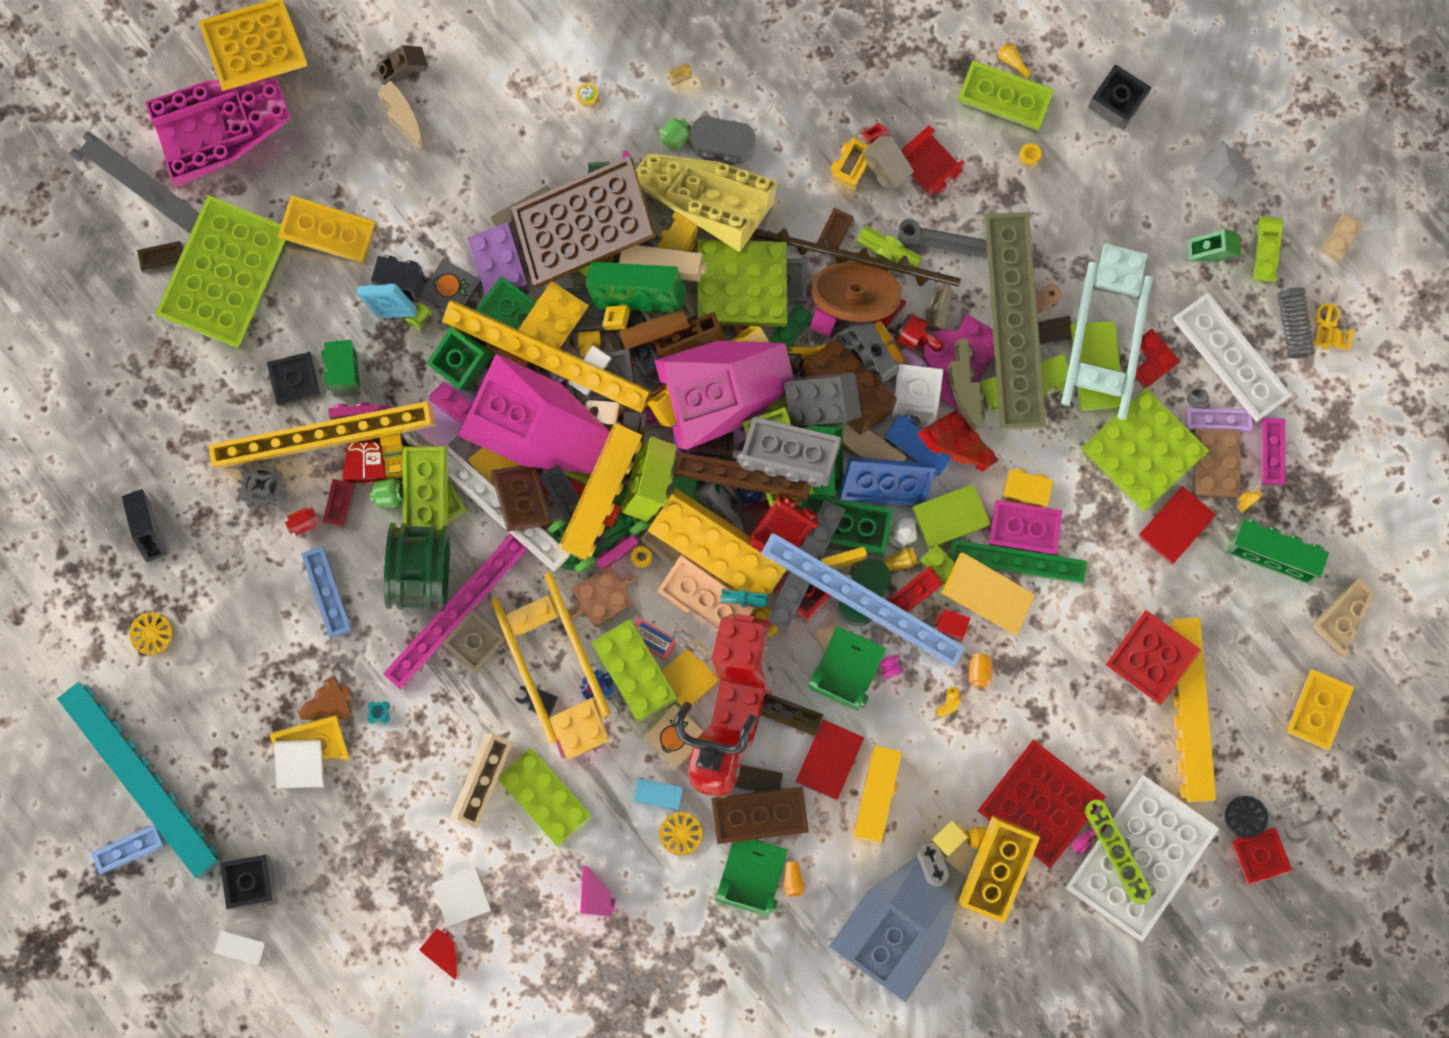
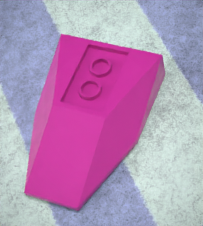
M262 79L222 91L219 80H207L145 101L166 158L165 162L171 180L177 189L237 160L291 120L278 79Z
M714 341L654 360L660 382L667 384L677 424L672 427L677 446L682 449H690L743 427L742 422L753 419V417H756L786 394L784 382L794 379L785 343Z
M496 354L458 436L522 466L551 469L559 464L563 471L592 474L611 431L562 384Z

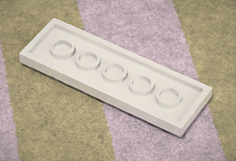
M1206 293L1173 318L1174 322L1256 422L1292 396L1209 293Z

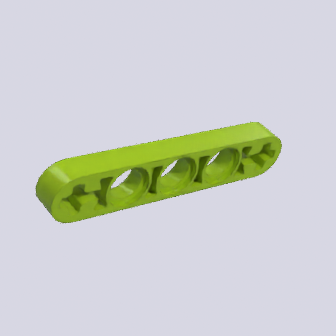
M1101 800L1089 802L1085 807L1086 817L1129 899L1139 905L1146 903L1151 897L1150 888L1107 806ZM1092 805L1100 806L1102 809L1099 812L1101 818L1103 819L1106 816L1108 820L1096 825L1095 821H1099V818L1096 814H1091ZM1103 825L1112 827L1113 835L1110 838L1102 836L1101 827ZM1116 845L1121 846L1124 850V855L1120 859L1112 855V848ZM1126 866L1132 867L1135 871V876L1131 880L1123 876L1122 872ZM1139 879L1141 883L1136 885L1139 890H1145L1144 899L1141 900L1140 897L1135 898L1134 894L1137 891L1134 886L1129 888L1128 884Z

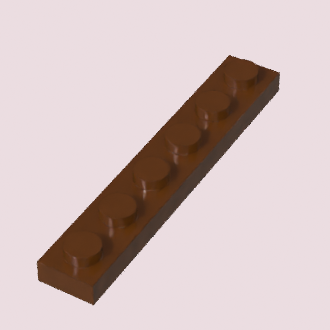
M679 452L674 470V475L677 477L808 500L811 488L807 481L799 480L794 482L788 480L786 476L778 474L777 476H770L765 474L764 471L757 469L755 471L746 470L738 462Z

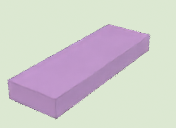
M1185 408V427L1189 431L1210 429L1239 430L1241 433L1253 432V418L1246 409Z

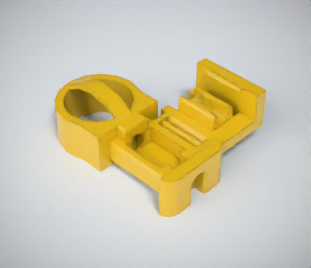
M1331 303L1323 304L1315 314L1316 320L1314 325H1317L1318 328L1315 341L1311 344L1315 345L1314 348L1320 346L1322 350L1326 351L1331 347L1349 351L1355 329L1341 332L1339 328H1336L1340 312ZM1324 308L1328 309L1325 321L1320 316V311ZM1332 311H1333V312H1334V315H1335V319H1334L1333 322H1330L1331 315H1332Z

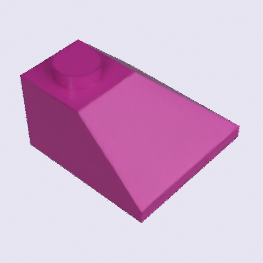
M583 866L580 914L582 916L610 917V912H615V898H611V892L588 866Z

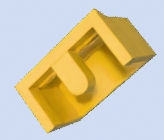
M852 137L850 142L845 141L840 151L843 154L840 161L835 160L830 169L833 172L831 180L855 192L861 175H864L867 169L866 158L861 154L850 176L842 172L841 169L853 148L863 152L869 145Z

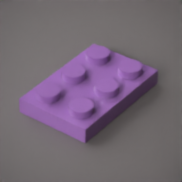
M506 222L467 237L485 295L488 294L501 276L518 289L529 286L510 223Z

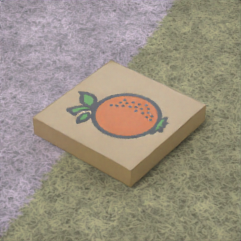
M674 704L643 738L677 769L691 755L693 747L682 742L676 735L674 720L679 708ZM686 715L683 723L684 730L690 736L697 738L703 730Z

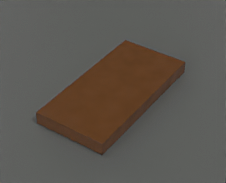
M803 786L730 795L725 798H711L717 845L809 833Z

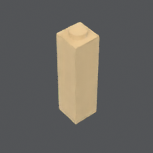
M638 245L622 251L619 263L677 266L682 280L701 282V276L706 274L707 262L704 261L702 253Z

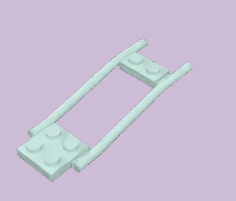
M1104 244L1099 265L1095 262H1089L1061 402L1062 405L1070 406L1073 388L1076 385L1077 387L1118 397L1122 396L1118 419H1127L1153 280L1151 276H1143L1147 258L1146 253ZM1093 286L1133 297H1140L1127 375L1079 363Z

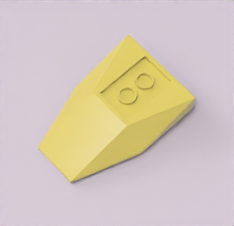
M647 154L636 169L643 191L739 252L775 203L777 181L717 161Z

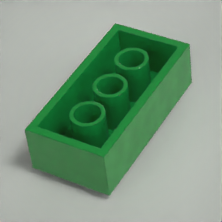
M591 262L585 284L595 308L606 310L609 306L627 305L630 310H640L646 313L656 311L669 314L682 309L686 292L677 266Z
M809 495L808 500L802 501L801 507L803 509H811L816 515L824 500L845 509L828 548L850 551L865 547L867 555L884 558L893 509L820 495Z
M1243 519L1234 528L1226 550L1227 554L1309 585L1321 578L1330 553L1325 551L1323 546L1315 543L1309 545L1302 542L1303 539L1298 536L1290 535L1288 537L1281 534L1279 529L1268 527L1267 529L1259 526L1260 523L1253 519Z

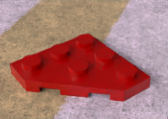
M957 410L928 425L917 434L932 452L937 454L944 452L950 455V459L964 465L967 462L974 464L976 469L982 472L991 468L999 461L994 451L983 442L976 431L972 430L963 415L959 414Z

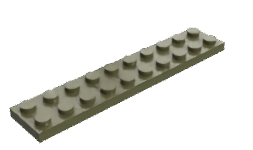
M1029 212L985 214L984 226L1000 431L1042 429L1046 427Z

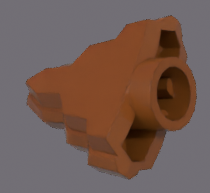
M333 675L324 680L323 686L316 690L314 698L305 702L299 709L298 714L301 720H315L322 716L326 718L336 714L340 720L353 717L349 703L353 702L354 699L348 686H340L337 678Z

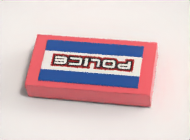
M638 618L634 625L649 650L667 661L678 640Z

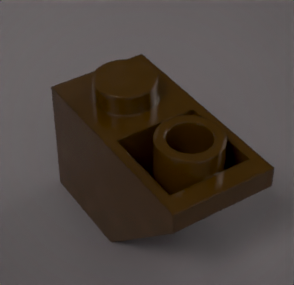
M401 45L376 65L382 85H386L389 81L393 83L414 77L428 67L423 48Z

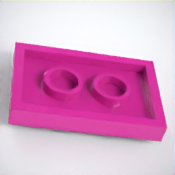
M995 500L988 545L1055 556L1057 553L1062 510Z

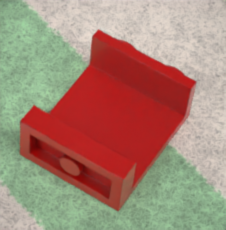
M929 125L905 145L901 152L914 171L910 176L932 197L935 193L941 194L947 188V183L953 179L955 181L964 173L965 162L963 159L957 162L934 138L935 130Z

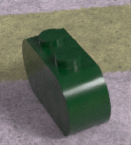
M869 558L860 561L856 568L851 567L847 577L878 596L883 597L890 583L891 573L882 561ZM839 601L838 611L846 623L852 626H864L871 622L870 618Z

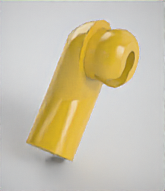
M957 687L948 688L945 704L935 709L940 719L958 710L961 692Z

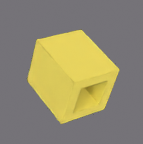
M950 821L930 842L937 845L940 852L947 858L968 838L965 835L967 830L958 821L956 823Z

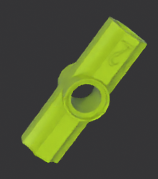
M867 225L862 229L856 240L857 244L875 253L876 257L897 263L903 256H907L910 266L917 268L923 259L903 247V244L898 239L892 236H884Z

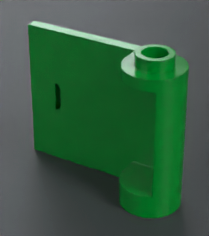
M836 626L821 662L810 679L808 688L856 711L860 707L864 709L869 699V696L866 695L887 648Z
M758 840L732 843L715 901L766 917L769 916V913L774 914L778 900H774L788 849Z

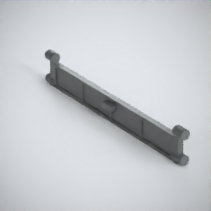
M87 131L83 136L86 142L79 151L75 148L70 151L69 155L77 161H80L83 156L90 159L191 234L200 213L98 137Z

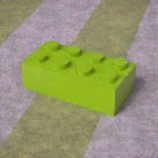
M631 619L591 642L639 723L678 700L677 695Z

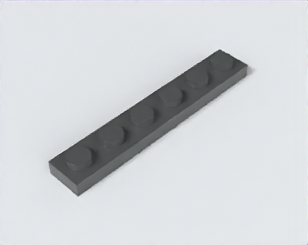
M824 500L817 514L818 526L811 529L801 550L821 561L845 509ZM792 572L789 573L767 620L771 621L772 626L785 632L788 631L810 585L809 582Z

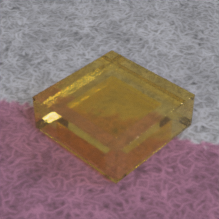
M689 64L669 71L671 86L692 78V70Z

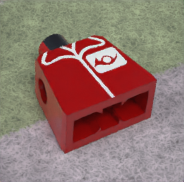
M372 439L348 444L342 475L343 481L375 483L376 481L387 479L380 443H372Z

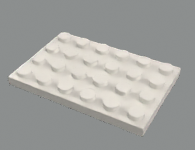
M1144 775L1135 784L1113 816V820L1150 888L1151 897L1149 901L1139 905L1129 899L1099 839L1065 886L1066 890L1139 942L1144 941L1219 830L1217 826ZM1109 825L1102 833V836L1105 838H1110L1113 835V829ZM1116 845L1112 848L1113 857L1117 859L1123 857L1124 850L1121 846ZM1126 866L1123 869L1122 873L1126 879L1131 880L1134 878L1135 871L1132 867ZM1138 879L1135 882L1128 884L1129 888H1131L1132 886L1135 887L1137 891L1134 894L1135 898L1140 897L1141 900H1143L1145 890H1139L1136 885L1138 883H1141L1140 880Z

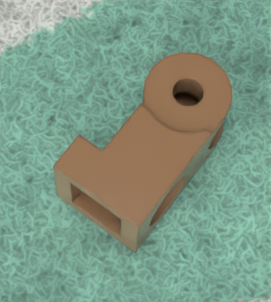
M1049 284L1044 287L1043 291L1036 293L1037 314L1057 305L1062 294L1061 289L1057 285Z

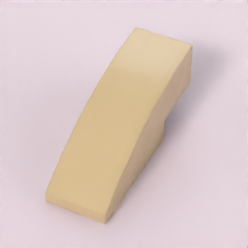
M389 81L378 92L380 100L390 109L387 112L389 120L421 149L423 142L414 113L400 90Z

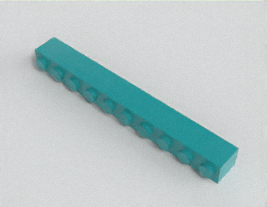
M77 682L59 696L57 700L192 875L197 879L202 878L221 862L218 858L220 852L213 844H207L204 840L206 834L199 826H193L190 822L193 818L185 808L182 810L176 804L179 801L176 795L171 790L167 792L162 786L165 783L162 777L157 772L153 774L148 768L151 765L148 759L143 754L141 756L138 755L135 751L137 745L130 737H124L121 733L124 729L116 719L113 721L107 715L110 712L102 701L98 703L93 697L96 693L89 684L84 685L81 682Z

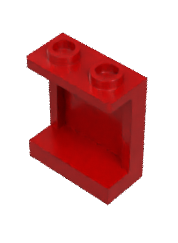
M778 495L749 537L750 546L762 552L771 534H776L799 548L811 529L818 526L817 515L809 508L803 509L798 506L794 499Z

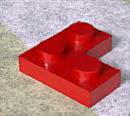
M1153 328L1142 335L1140 352L1147 360L1137 367L1135 379L1144 389H1148L1180 363V360Z

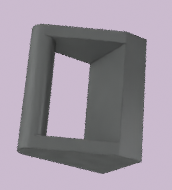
M703 481L694 493L696 498L707 509L730 524H735L740 517L744 498L737 491L734 493L732 486L719 484L734 501L729 506L715 491V483Z

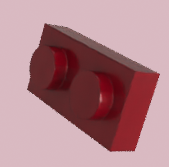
M332 479L322 521L323 524L346 528L356 486L355 483Z

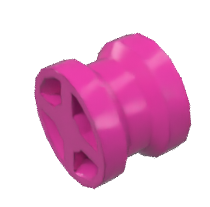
M898 654L881 660L879 668L883 671V680L890 679L904 672L903 667L899 665Z

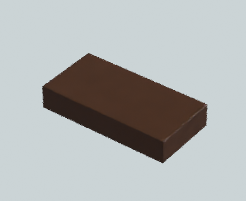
M834 207L818 241L823 236H826L831 247L840 248L854 216Z

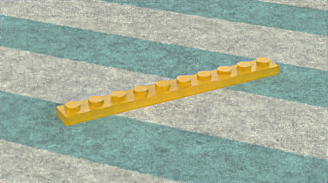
M449 301L442 322L640 413L644 411L651 390L456 301Z

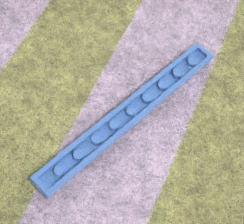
M771 534L761 552L763 556L947 665L955 667L965 649L963 645L776 534Z

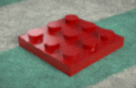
M1145 609L1105 665L1156 703L1162 705L1202 650Z

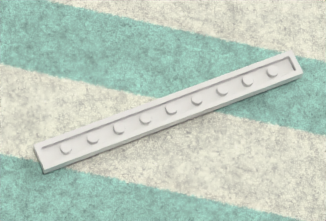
M414 431L399 433L412 447L430 446ZM448 447V479L506 529L495 487ZM540 527L509 532L554 572L570 557V554L558 549L559 543Z

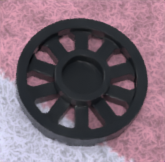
M1245 795L1236 797L1228 804L1224 820L1226 826L1234 835L1241 838H1254L1265 830L1269 814L1260 800L1255 799L1253 796ZM1241 801H1246L1245 807L1243 806ZM1251 802H1252V803H1254L1255 805L1250 809V805H1251ZM1259 808L1262 810V812L1254 813ZM1229 812H1232V813H1234V814H1236V815L1230 816V815H1229ZM1263 817V818H1264V821H1261V820H1259V819H1257V818ZM1237 821L1235 825H1231L1230 822ZM1240 826L1243 827V830L1241 832L1238 831V828ZM1248 827H1250V829L1252 830V833L1250 834L1247 831Z

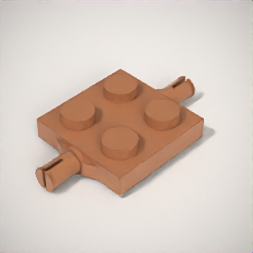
M608 566L571 588L579 605L568 612L571 620L573 621L584 614L596 628L634 605L627 593V587L638 581L634 573L621 580L611 566Z

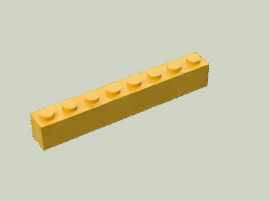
M1200 618L1173 619L1169 622L1168 626L1202 650L1175 686V693H1172V704L1177 710V716H1174V727L1178 729L1179 738H1176V750L1180 752L1181 761H1178V773L1182 775L1183 784H1180V797L1184 798V803L1213 802L1216 800L1201 620Z

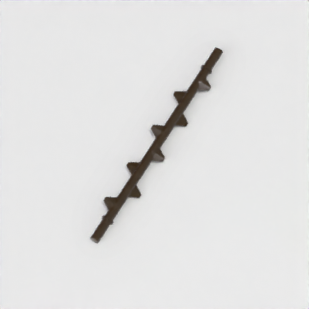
M756 228L752 234V237L764 239L766 242H786V245L796 247L800 255H804L809 250L834 256L837 263H844L850 260L879 267L886 271L891 270L915 276L918 286L921 287L928 280L957 287L960 286L961 278L942 274L939 271L933 272L910 266L907 256H903L896 263L872 257L866 248H862L858 253L831 247L826 236H823L817 243L790 237L785 228H782L778 233Z

